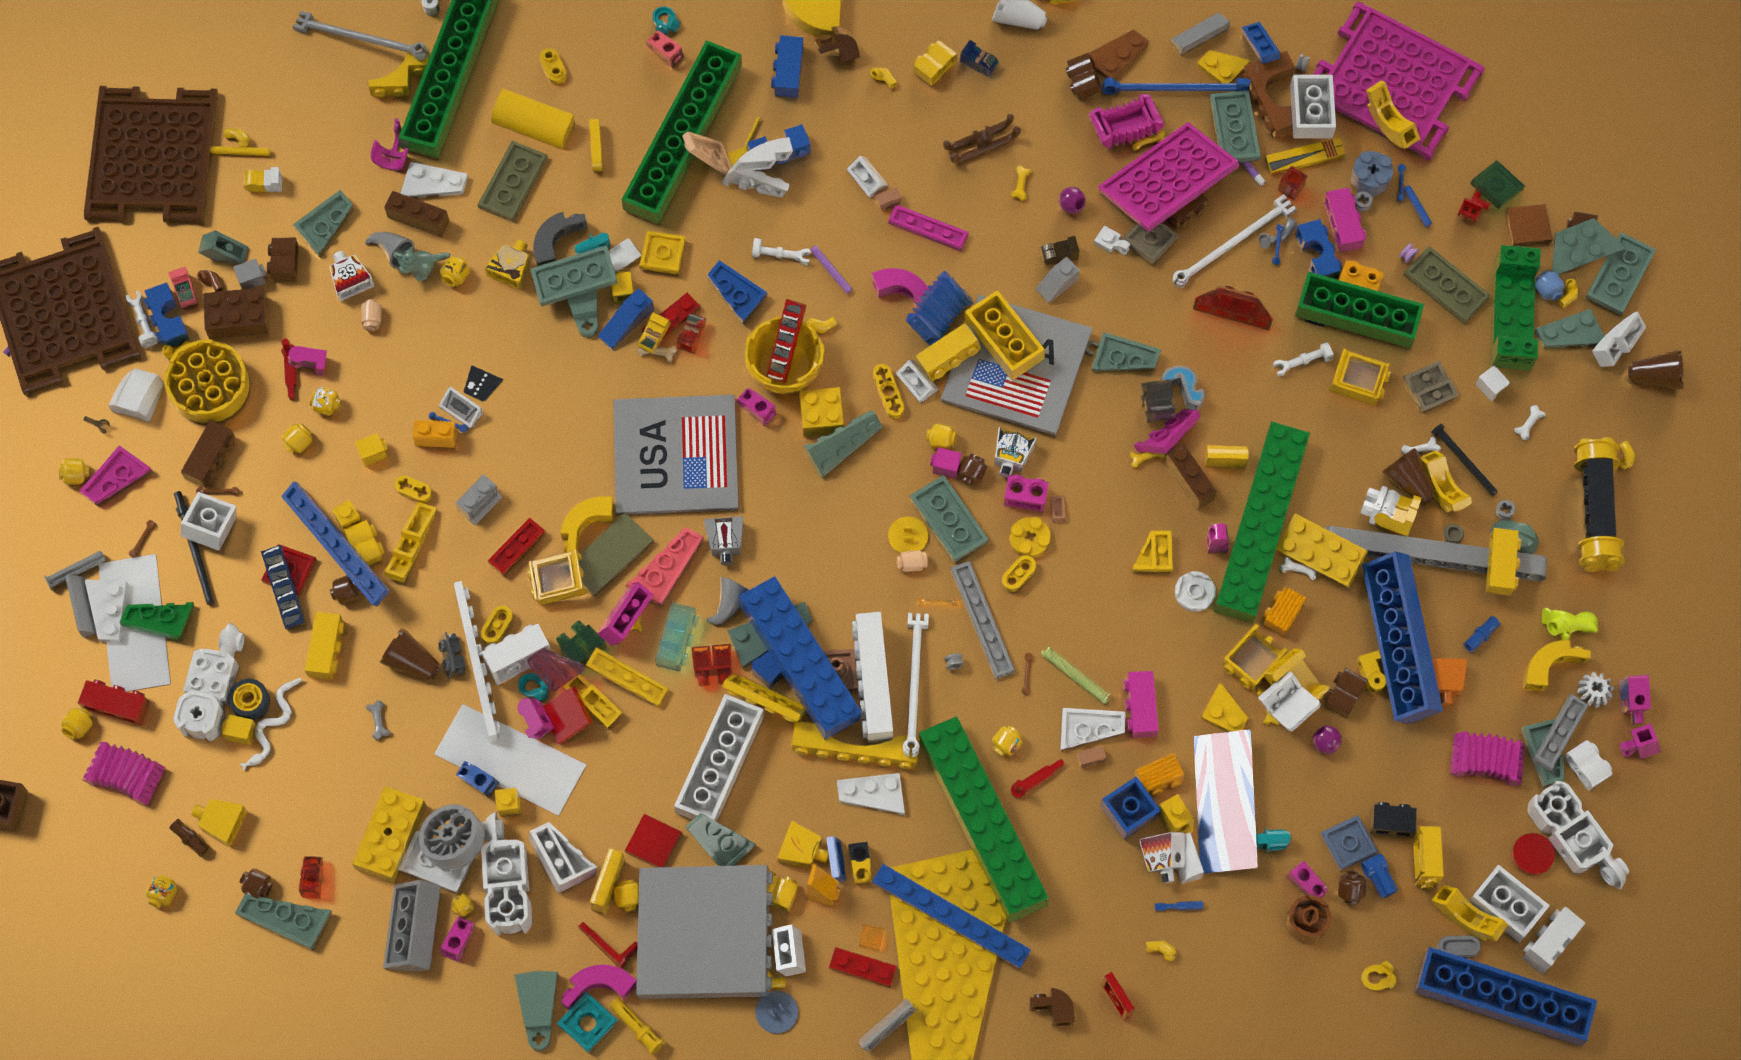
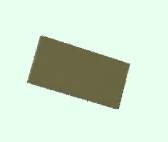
M512 141L482 195L478 208L514 222L548 159L547 154Z
M1430 246L1403 274V276L1463 324L1491 296Z
M626 513L620 516L581 553L582 560H579V565L585 575L582 577V583L594 597L654 542ZM568 565L566 567V570L571 574L570 567Z

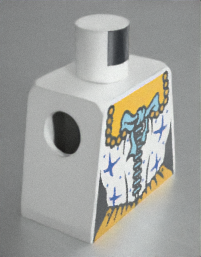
M999 427L994 464L1001 466L999 472L1001 477L1008 478V476L1012 475L1013 470L1022 472L1035 447L1036 437Z

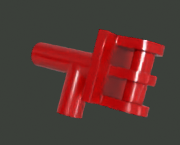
M1477 186L1471 200L1464 198L1457 214L1458 216L1461 214L1466 216L1465 219L1470 218L1473 219V222H1476L1481 209H1489L1491 203L1480 199L1484 191L1483 186Z

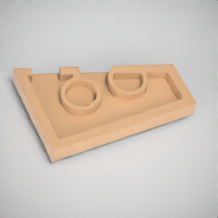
M686 132L682 135L685 141V148L690 153L722 174L726 175L732 165L720 141L691 132Z

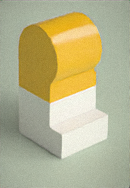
M271 167V170L245 171L244 189L250 192H282V174L279 167Z

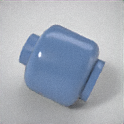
M1547 270L1537 276L1535 288L1543 299L1555 301L1563 295L1562 291L1565 288V283L1558 273Z

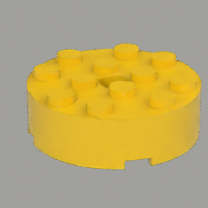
M209 339L194 341L179 349L171 357L167 371L164 374L165 389L175 409L185 418L198 423H208L209 420L219 422L235 414L244 404L250 387L249 375L240 355L231 346Z

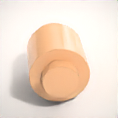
M366 300L361 305V324L365 330H378L379 325H381L382 305L376 300Z
M920 550L900 552V556L897 557L898 569H901L902 572L922 571L923 568H927L926 552H921Z

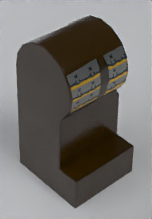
M1075 236L1040 247L1045 265L1058 264L1065 257L1070 261L1079 260L1080 251Z

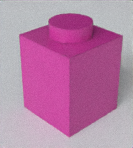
M938 448L937 453L932 454L930 465L933 466V473L956 479L962 453Z

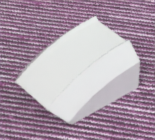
M135 368L124 376L108 406L114 413L125 414L150 423L164 389V383L157 374Z

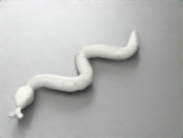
M301 678L285 683L278 689L276 700L283 710V715L279 718H265L258 722L255 727V737L262 745L263 752L261 754H254L246 764L240 763L243 766L242 770H245L248 765L255 766L260 764L269 755L271 747L263 734V729L266 726L283 725L290 719L292 711L290 705L284 699L283 693L301 682Z

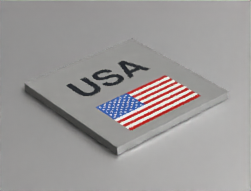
M978 294L975 304L985 299L986 296ZM1008 303L1045 349V359L1012 381L978 339L982 349L976 355L962 361L958 367L951 369L941 402L1056 436L1088 345L1092 328Z
M735 395L614 399L616 515H623L624 513L630 515L738 510Z

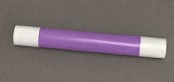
M1250 161L1240 162L1260 187L1266 183L1265 179Z

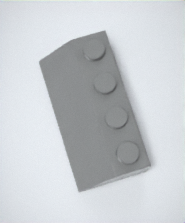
M423 880L394 885L383 969L414 972L430 970L438 902L440 900V885Z

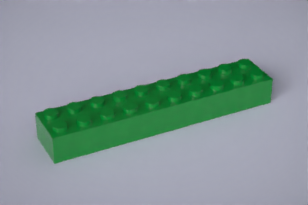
M451 0L400 132L399 142L401 149L409 148V151L439 159L499 0Z
M708 40L705 41L621 199L624 211L659 225L695 156L685 148V141L682 135L686 132H691L705 137L742 67V55Z
M1271 421L1214 612L1254 623L1310 432Z
M953 717L919 732L920 745L1008 922L1011 923L1047 907L1049 897L958 717Z

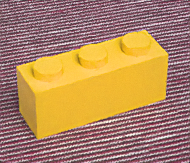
M964 323L915 357L932 382L943 377L950 369L958 367L965 359L976 355L982 348L976 336L967 324Z
M1493 528L1489 542L1487 593L1511 596L1514 589H1517L1519 578L1515 577L1520 565L1517 550L1520 551L1521 538H1518L1519 531Z
M315 612L304 670L308 677L333 679V674L337 673V653L340 654L342 649L340 636L344 634L346 626L340 614Z

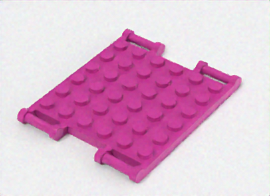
M1356 2L1347 21L1337 31L1340 37L1350 40L1334 65L1324 60H1319L1313 75H1322L1323 72L1333 75L1335 110L1384 136L1385 134L1378 127L1367 105L1370 101L1366 90L1380 81L1386 82L1394 106L1404 118L1415 123L1420 140L1408 148L1420 154L1424 159L1431 160L1434 155L1433 151L1443 135H1446L1449 130L1446 124L1437 120L1452 94L1457 95L1463 101L1468 99L1470 90L1478 77L1484 73L1485 68L1481 64L1361 2ZM1359 14H1365L1355 32L1350 30ZM1469 68L1473 72L1462 88L1458 84ZM1433 127L1437 131L1426 148L1422 144Z

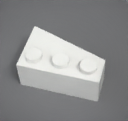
M550 822L530 831L529 841L557 893L596 875L597 866L585 858L579 849L571 845L568 839Z

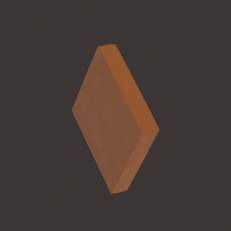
M1546 204L1506 208L1512 246L1552 242Z

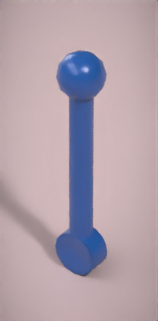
M1404 164L1398 166V172H1400L1398 201H1403L1405 198L1403 195V172L1406 166Z
M1282 224L1276 226L1275 257L1272 259L1274 265L1280 264L1281 231L1284 229Z
M430 412L428 415L432 420L450 421L437 416L435 412ZM455 423L456 428H459L460 432L468 430L466 424L460 425Z

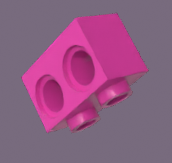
M1021 475L1008 476L1004 505L1044 512L1049 482H1045L1040 478L1026 479ZM1017 487L1021 489V492L1014 493L1011 489ZM1039 491L1042 495L1034 496L1032 492Z

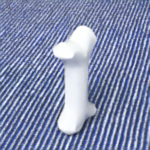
M1537 405L1530 407L1531 414L1525 424L1514 429L1515 433L1520 434L1523 440L1530 438L1529 431L1536 420L1546 417L1545 412L1540 411Z
M1431 437L1430 441L1426 444L1415 447L1404 445L1401 449L1402 453L1406 454L1415 448L1420 454L1435 450L1439 452L1441 447L1436 444V438Z
M1288 556L1283 558L1284 563L1279 567L1282 573L1296 571L1308 575L1311 581L1316 579L1318 571L1306 565L1293 563Z

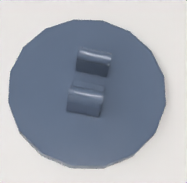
M772 991L768 993L767 997H762L758 1001L756 1019L765 1031L772 1034H781L790 1030L795 1025L798 1018V1007L795 1000L789 994L782 991Z

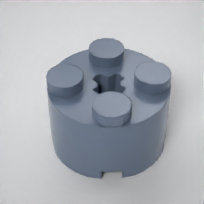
M1375 151L1361 153L1355 161L1350 177L1351 184L1356 188V191L1358 193L1368 192L1372 197L1385 192L1393 175L1391 158Z

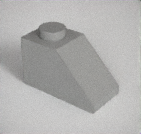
M1065 257L1048 272L1036 287V291L1049 304L1078 281L1080 270Z

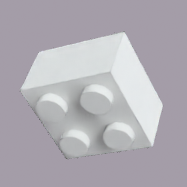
M198 492L181 522V537L219 551L236 520V506Z

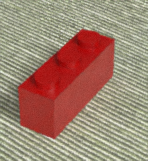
M94 679L93 682L85 681L77 704L86 710L141 725L150 702L144 697V693L135 690L130 693L121 686L113 685V687L106 686L105 682Z

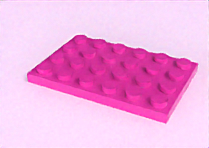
M1187 122L1100 184L1098 190L1149 232L1238 168L1239 162Z

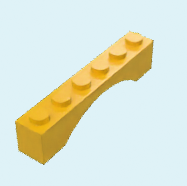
M795 721L791 747L792 751L799 755L812 753L820 758L834 756L842 761L855 759L863 764L877 762L885 767H889L891 764L899 765L902 769L916 768L918 755L912 757V748L915 747L913 744L908 745L910 748L909 757L903 753V743L907 740L908 736L898 735L881 744L857 746L843 743L832 737L824 740L814 723ZM916 738L917 742L920 744V738Z

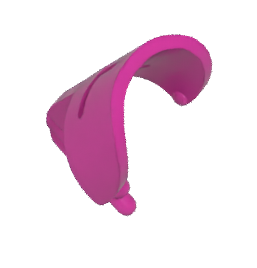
M395 118L393 148L390 150L386 149L377 140H374L371 160L382 168L398 171L404 166L409 148H404V152L397 151L400 145L399 135L402 128L399 119ZM386 156H389V157H392V158H397V159H392L391 163H389V162H390V158H388V157H386Z

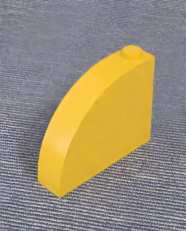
M782 0L784 9L790 19L808 34L820 38L822 35H832L831 27H840L841 0Z

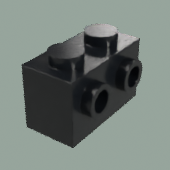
M1387 802L1374 804L1371 809L1370 834L1413 838L1416 833L1417 808H1412L1408 804L1390 806Z

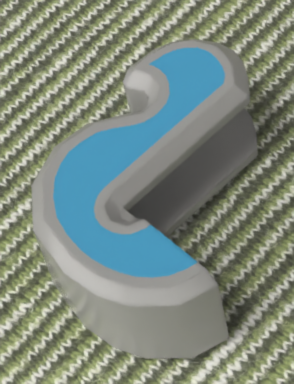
M1174 366L1165 370L1161 376L1160 389L1179 384L1187 409L1199 410L1204 403L1205 393L1202 388L1196 390L1198 379L1193 369L1187 366Z

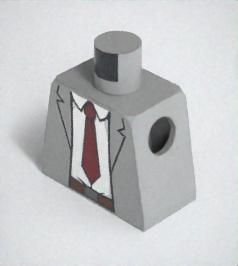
M743 516L704 519L705 531L712 556H720L721 565L723 566L732 565V555L741 554L744 528Z

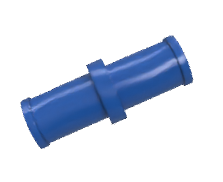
M1490 616L1481 627H1477L1474 630V634L1463 643L1466 650L1472 653L1483 642H1486L1492 632L1501 625L1499 620L1494 616Z

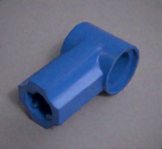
M1381 853L1361 862L1365 876L1371 879L1381 899L1387 898L1398 891L1388 872L1387 861Z

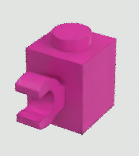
M1652 724L1631 730L1633 740L1620 744L1624 757L1632 755L1635 751H1638L1641 759L1661 752Z

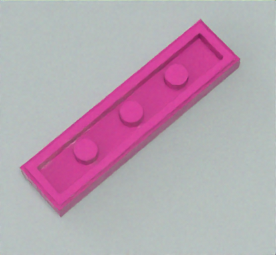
M897 204L888 220L890 225L958 251H962L969 232Z

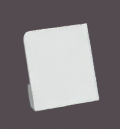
M1492 366L1479 376L1475 385L1490 401H1493L1496 395L1509 385V381L1495 366Z

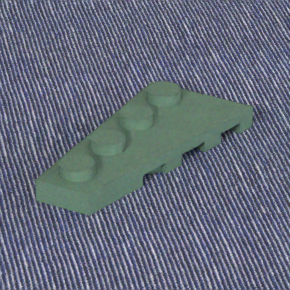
M870 410L850 421L848 426L844 428L839 427L834 430L835 433L827 437L822 436L817 439L818 442L812 445L807 444L803 448L816 472L823 478L878 432L882 425L876 413Z
M248 894L244 895L235 912L236 915L310 950L313 949L332 913L328 909L275 901L264 897L254 898Z

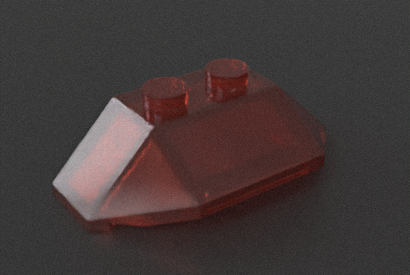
M1218 286L1196 297L1193 309L1269 331L1273 321L1259 296L1249 291L1235 290L1231 286Z

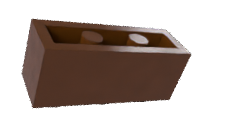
M395 191L391 192L384 206L387 218L442 237L449 223L447 210Z
M209 420L181 470L185 480L207 488L208 484L213 482L218 466L224 463L228 448L231 449L234 445L235 436L231 429Z
M1182 443L1169 450L1165 455L1164 462L1198 510L1214 501L1217 493L1216 489L1185 444Z

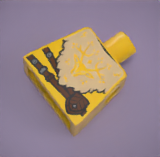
M517 240L514 247L503 244L485 267L487 277L521 290L530 265L529 255L525 253L528 245L522 240Z

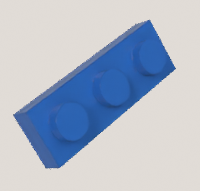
M1260 22L1242 27V34L1262 64L1280 59V51Z

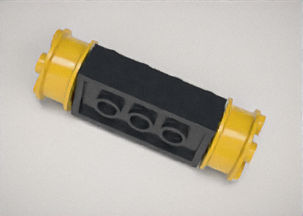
M1604 437L1602 439L1583 438L1580 439V443L1574 446V453L1577 454V461L1574 463V467L1576 470L1583 472L1586 539L1578 543V548L1582 552L1579 565L1584 567L1587 572H1595L1597 570L1617 571L1619 566L1625 563L1621 550L1624 547V541L1616 537L1613 470L1620 466L1616 453L1619 451V444L1614 442L1611 437Z

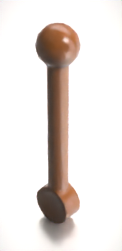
M198 487L196 492L203 494L232 493L236 495L239 493V489L237 487H232L231 489H204L203 487Z
M153 520L147 521L145 531L135 547L129 551L130 557L137 555L136 551L149 530L155 527Z
M1026 653L1024 657L1026 669L1024 687L1021 691L1025 695L1030 692L1028 681L1030 661L1033 659L1031 653Z

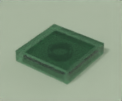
M1497 160L1470 182L1498 210L1523 191L1525 187L1519 179Z

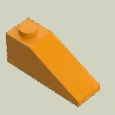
M812 865L807 883L808 900L833 906L834 900L838 901L841 888H838V881L819 866Z

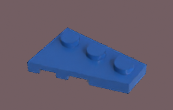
M720 260L707 274L710 282L743 325L767 296V291Z

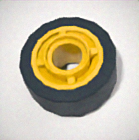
M249 678L234 684L230 689L228 701L236 716L256 720L267 712L270 705V696L261 682ZM247 697H254L252 702L245 703Z

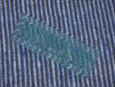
M671 602L655 657L656 666L680 672L681 667L686 665L688 658L686 649L687 646L691 647L693 635L691 632L693 627H697L699 616L696 615V608Z

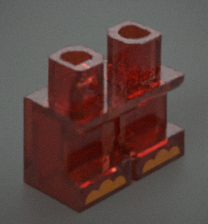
M731 644L712 645L713 665L711 662L710 646L691 647L694 674L697 677L699 686L710 685L709 676L718 675V684L722 685L724 680L732 674Z

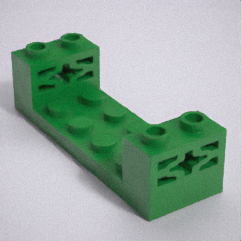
M1501 245L1497 252L1494 268L1491 367L1531 371L1538 358V339H1534L1535 276L1540 268L1541 248Z

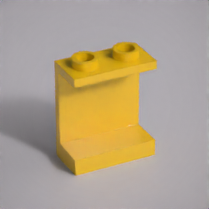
M1293 648L1263 673L1272 686L1288 671L1292 672L1301 686L1318 701L1325 697L1324 693L1329 690L1327 685H1320L1303 661L1306 654L1302 649Z

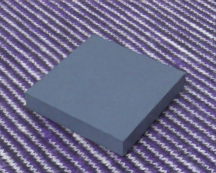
M1358 815L1320 833L1339 871L1378 853Z

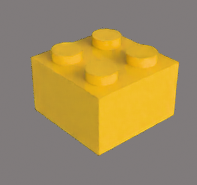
M840 387L800 391L803 437L831 435L835 433V429L839 427L844 428Z

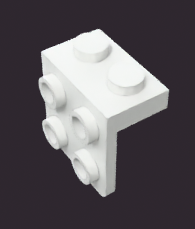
M1290 671L1258 697L1267 712L1288 731L1295 730L1321 706L1320 702L1301 686L1297 678Z

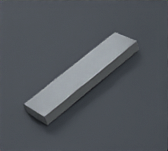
M1573 694L1568 696L1532 761L1549 772L1553 769L1589 706L1587 703Z

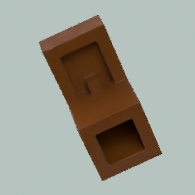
M831 27L832 35H822L814 40L820 54L836 50L841 62L860 57L857 42L851 33L843 27Z
M1051 988L1050 997H1046V994H1035L1033 997H1030L1029 1010H1051L1052 1027L1074 1025L1073 1002L1064 991Z

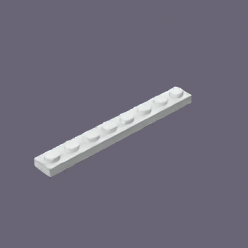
M462 581L455 582V592L490 742L498 741L497 734L501 733L498 721H494L492 715L496 714L494 701L489 702L488 695H491L492 692L490 683H485L484 676L488 674L485 663L481 664L479 658L483 656L481 644H476L475 640L476 637H479L477 626H472L471 619L475 617L472 606L468 607L466 601L470 599L468 587L463 588Z

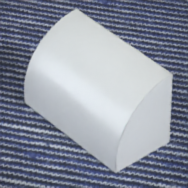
M1191 833L1185 834V865L1183 868L1176 869L1181 884L1201 879L1204 873Z

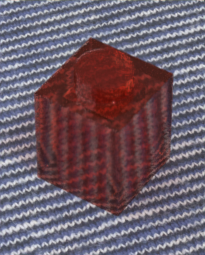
M1291 166L1281 178L1278 191L1294 201L1305 187L1308 176Z

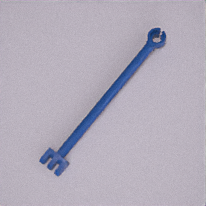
M1108 77L1102 83V92L1107 95H1113L1120 91L1238 92L1249 91L1251 81L1248 78H1237L1236 83L1116 82L1114 78Z

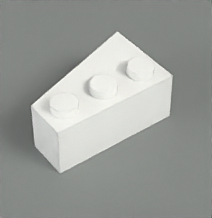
M1566 906L1561 911L1557 909L1549 918L1552 921L1548 927L1543 925L1536 934L1539 936L1537 941L1534 943L1531 940L1523 950L1526 954L1522 959L1542 975L1552 966L1557 957L1585 925V922Z

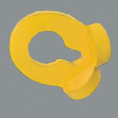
M1384 961L1381 965L1376 964L1367 967L1361 976L1363 986L1372 991H1380L1385 988L1392 989L1396 984V975L1393 974L1395 971L1394 967L1388 961ZM1371 972L1387 975V978L1381 979L1377 984H1372L1368 980V975Z

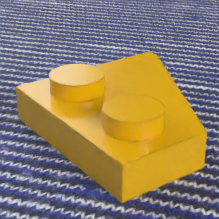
M1219 683L1201 719L1225 732L1243 730L1248 717L1225 687Z

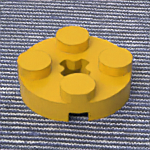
M1026 517L1018 520L1011 527L1009 541L1015 553L1036 558L1047 550L1051 535L1048 526L1040 518ZM1028 533L1035 536L1033 542H1030L1029 539L1025 540Z

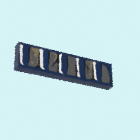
M282 545L261 551L285 629L305 624V617Z

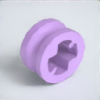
M1410 243L1400 253L1399 257L1404 258V262L1408 263L1419 250L1417 248L1414 249Z

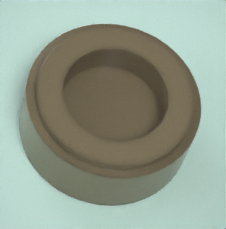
M1449 524L1443 531V539L1445 542L1459 544L1464 537V530L1458 524Z

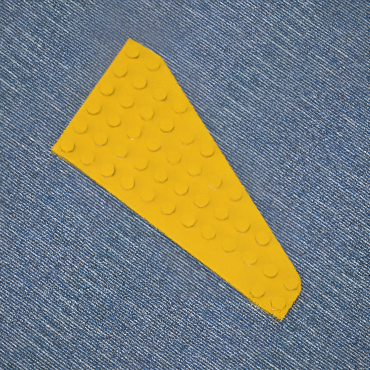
M972 849L890 867L1003 933L1006 916ZM890 894L903 1001L909 999L917 1009L906 1020L911 1060H973L997 956Z

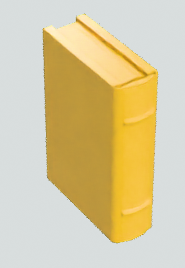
M608 849L589 902L594 912L598 911L603 913V915H607L614 895L613 889L617 886L625 865L624 855L620 851Z

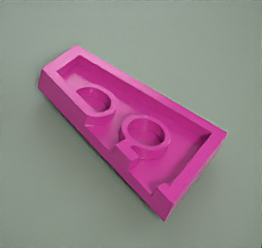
M1182 409L1164 423V428L1152 431L1148 434L1149 439L1143 443L1138 441L1134 446L1140 452L1166 454L1195 425V422L1201 415L1198 410Z
M119 445L79 492L95 505H98L152 470L148 465Z

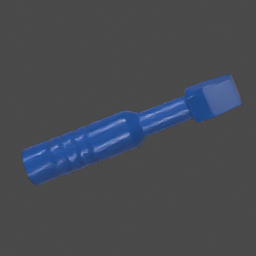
M1203 901L1154 904L1155 910L1165 911V909H1203Z

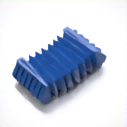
M943 271L937 277L938 281H933L934 285H928L929 290H924L925 296H919L921 302H915L918 308H912L915 313H909L906 318V322L929 346L945 336L944 332H949L947 328H951L949 323H954L952 318H958L956 314H961V311H965L964 306H971L973 304L971 297L965 292V289L960 287L954 280V277H951L947 271Z

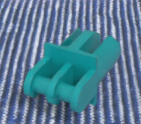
M601 233L593 237L590 234L589 239L575 245L576 255L606 245L609 249V235Z
M1265 828L1263 833L1256 834L1257 849H1265V854L1268 851L1286 849L1291 840V835L1287 830H1267Z

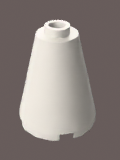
M1000 0L996 6L992 21L1039 30L1040 27L1043 28L1048 17L1045 16L1046 12L1030 0Z

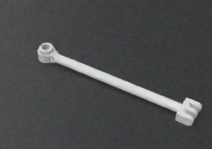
M1285 194L1274 200L1275 209L1189 269L1176 271L1172 279L1173 284L1177 280V276L1181 275L1184 276V279H1178L1175 286L1179 288L1185 287L1192 275L1281 213L1287 218L1297 208L1292 206L1287 209L1292 202L1288 200L1282 203L1287 199Z
M908 613L907 628H913L908 737L903 743V753L907 757L910 754L909 744L915 745L912 748V757L919 753L920 745L916 740L921 633L922 629H928L929 614H924V621H920L921 613H916V620H912L913 614Z

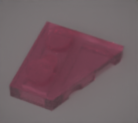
M543 648L527 659L528 665L552 692L585 671L583 664L546 648Z

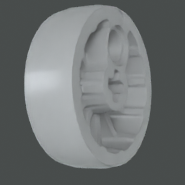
M456 804L446 805L435 810L425 819L419 832V845L426 858L435 866L442 869H457L470 863L479 854L484 843V829L478 817L470 809ZM433 835L439 836V838L432 839Z

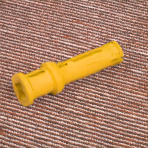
M620 997L611 1002L609 1007L636 1034V1040L638 1042L641 1041L645 1045L650 1055L656 1053L663 1046L665 1041L659 1039L652 1032L651 1026H645Z

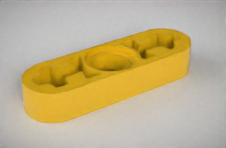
M599 118L589 119L593 172L603 171Z
M878 364L873 369V379L884 409L889 418L899 419L904 414V404L891 369L886 364ZM882 370V372L885 373L886 382H883L882 376L879 375V371ZM891 387L894 393L891 396H886L883 393V389ZM893 400L895 407L898 408L897 413H895L894 410H892L891 401Z

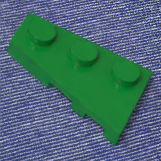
M186 602L183 605H175V603L154 606L153 604L127 605L121 617L120 625L180 640L193 611L194 602Z

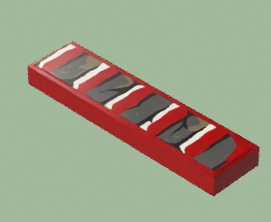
M786 299L766 377L783 383L787 382L806 304Z

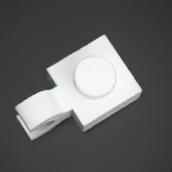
M1106 226L1102 228L1094 240L1096 246L1109 253L1115 249L1121 254L1126 255L1130 250V243L1120 240L1121 234Z

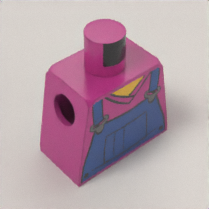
M1649 675L1627 676L1618 681L1622 711L1624 714L1631 713L1632 725L1644 724L1643 712L1651 709Z

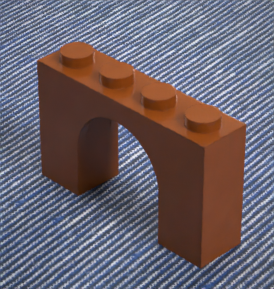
M1287 51L1280 53V59L1273 60L1272 62L1262 64L1259 60L1245 65L1241 78L1250 79L1249 94L1251 100L1256 102L1258 114L1264 118L1266 130L1269 134H1272L1273 139L1293 133L1291 106L1275 104L1266 93V88L1270 84L1293 75L1295 66Z

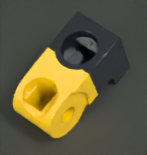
M868 842L848 844L854 883L872 882Z

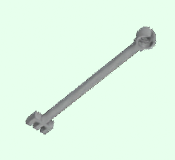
M304 11L300 12L299 16L301 18H297V24L293 26L295 31L306 33L308 28H313L408 52L414 55L417 60H423L427 57L426 53L429 54L424 43L418 42L408 45L313 21L314 17L312 14Z

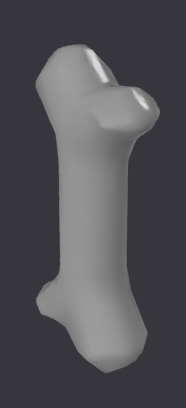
M377 700L375 704H368L366 706V709L373 714L375 731L372 737L375 740L390 734V731L383 726L381 709L384 704L380 700Z

